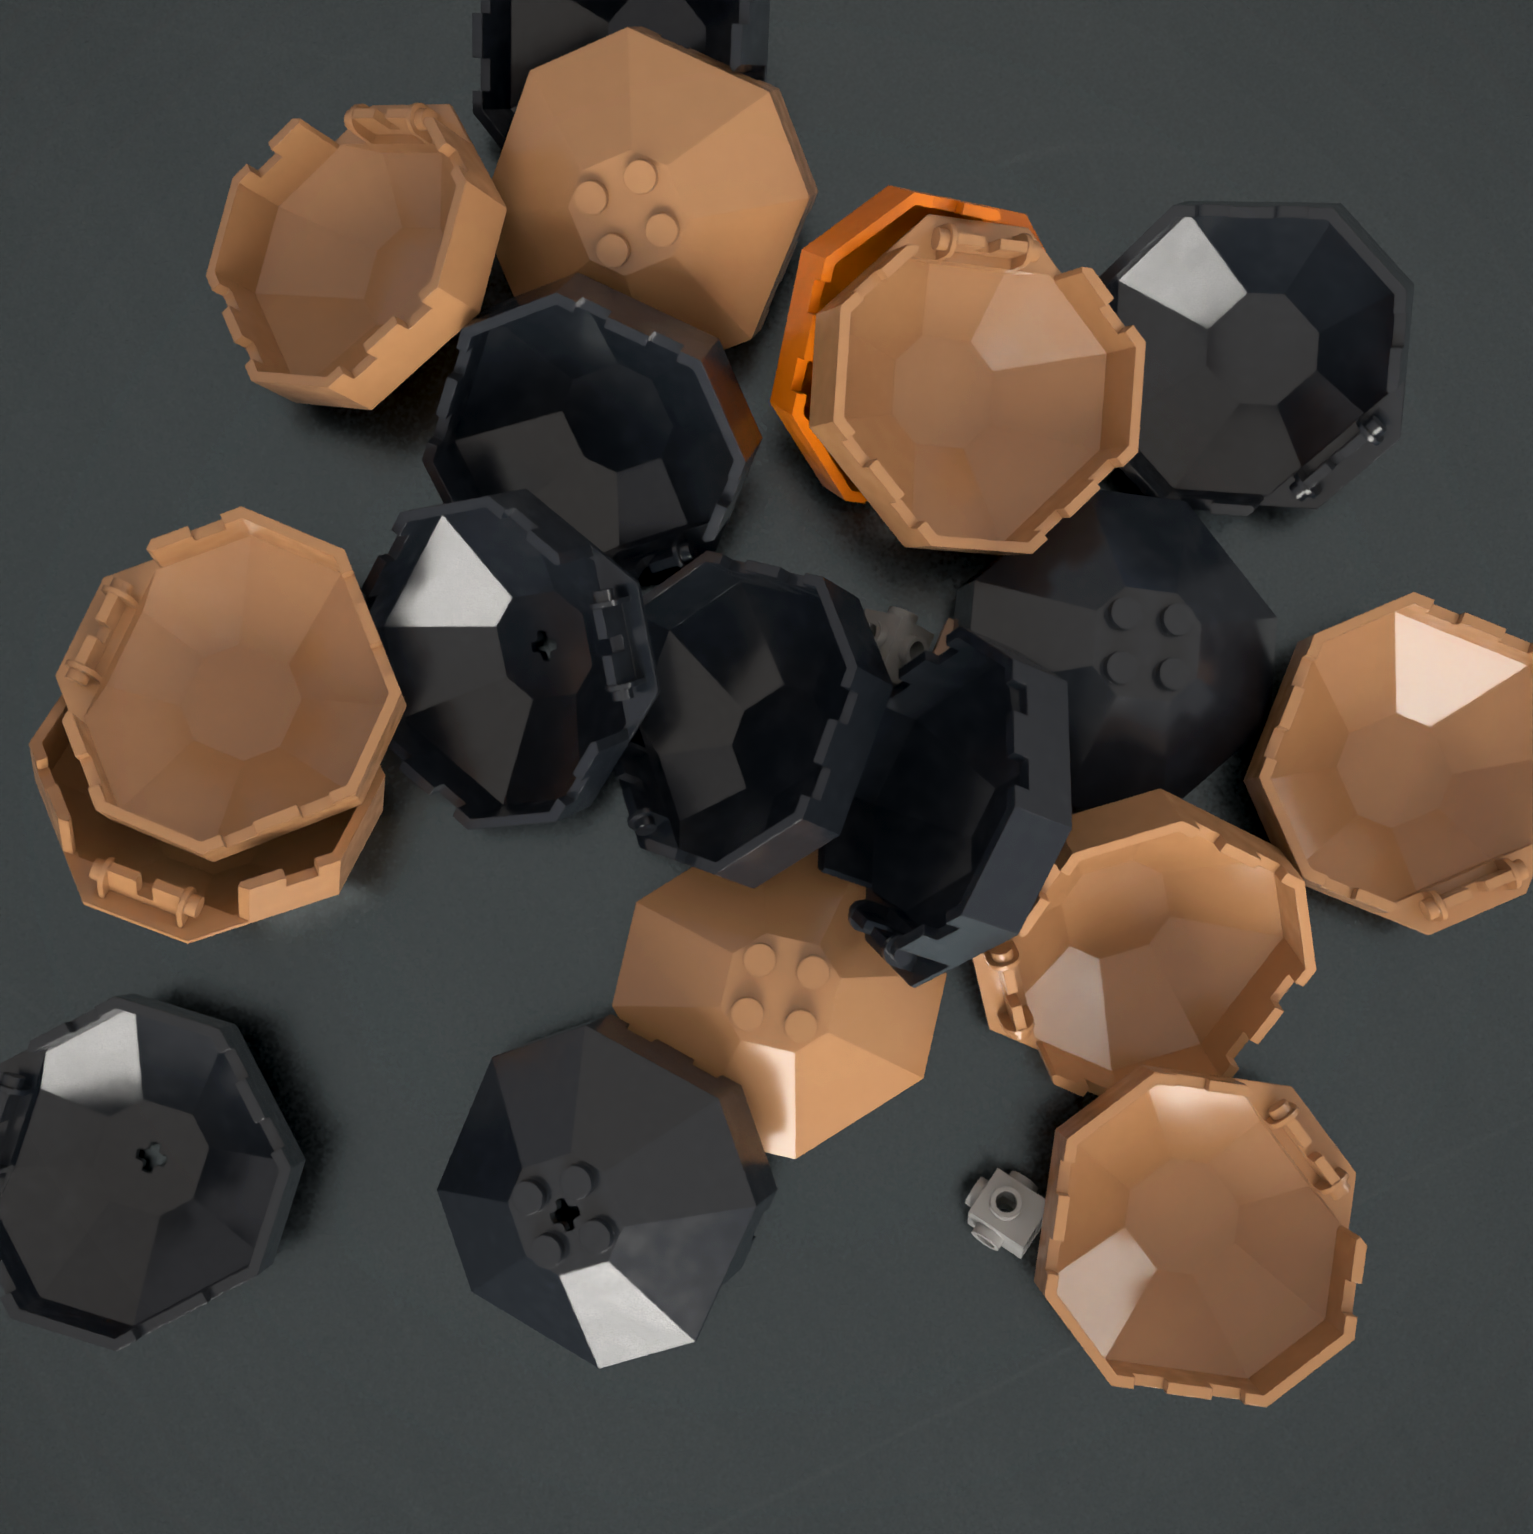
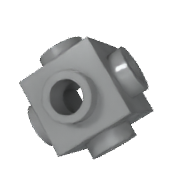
M889 606L887 613L866 608L864 613L893 687L902 682V680L898 679L899 669L925 650L928 651L934 634L917 625L918 616L905 609Z
M997 1168L989 1181L984 1177H980L965 1201V1204L971 1207L968 1213V1224L974 1228L971 1233L985 1246L995 1251H998L1002 1246L1021 1259L1042 1227L1045 1198L1036 1193L1038 1187L1026 1176L1016 1171H1011L1008 1175ZM999 1209H1007L1010 1212L1005 1213L1000 1211Z

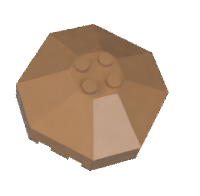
M643 26L626 27L530 70L492 177V181L507 207L496 249V256L514 297L572 274L580 273L719 338L724 350L751 340L764 325L769 312V306L779 283L783 279L798 243V236L818 194L817 186L780 89L740 72H733L729 65L694 49H687L661 37V34Z
M413 103L411 105H372L371 107L366 104H354L344 115V123L347 130L336 141H333L302 119L293 118L268 142L275 154L259 170L246 164L232 178L206 278L212 291L222 295L228 307L222 312V315L234 343L246 348L251 360L244 366L252 382L295 403L373 410L480 313L507 207L457 113L450 104Z
M927 214L816 314L809 428L904 547L994 555L1033 554L1048 540L1045 535L1062 518L1072 517L1101 489L1098 484L1114 468L1124 467L1138 453L1146 341L1134 325L1125 327L1113 311L1109 303L1114 297L1093 268L1080 267L1061 273L1029 228Z
M242 506L220 514L221 520L194 530H190L186 526L151 539L146 550L153 560L104 577L55 675L68 708L62 723L74 755L80 760L90 788L87 789L95 810L110 820L211 862L219 861L362 805L407 707L345 550Z
M1412 592L1297 642L1243 781L1271 844L1281 849L1305 881L1306 887L1425 935H1431L1526 894L1532 880L1533 643L1505 633L1506 628L1466 612L1457 614L1433 604L1435 600Z
M62 694L29 742L35 781L83 905L187 944L339 895L383 811L385 774L380 765L362 805L219 861L211 862L110 820L95 810L87 789L90 788L80 760L74 755L62 723L66 711H68Z
M1161 788L1072 814V830L1019 934L972 958L989 1029L1037 1049L1053 1084L1084 1097L1087 1091L1100 1096L1139 1065L1233 1077L1239 1070L1234 1058L1248 1040L1259 1044L1283 1014L1284 1010L1278 1002L1294 982L1304 987L1317 970L1305 881L1281 849Z
M817 849L754 889L691 867L638 900L634 909L612 1007L621 1020L629 1023L628 1030L650 1042L656 1039L693 1058L694 1062L692 1065L716 1078L724 1075L740 1084L764 1151L797 1159L924 1078L947 973L945 972L916 988L910 987L867 943L865 933L855 930L848 921L851 904L857 900L866 899V887L821 872L818 869Z
M1139 1065L1055 1129L1034 1282L1111 1386L1134 1389V1385L1163 1389L1166 1394L1211 1400L1212 1396L1237 1399L1244 1405L1267 1408L1355 1340L1358 1317L1352 1314L1356 1283L1362 1284L1367 1251V1245L1362 1238L1349 1230L1356 1172L1292 1086Z

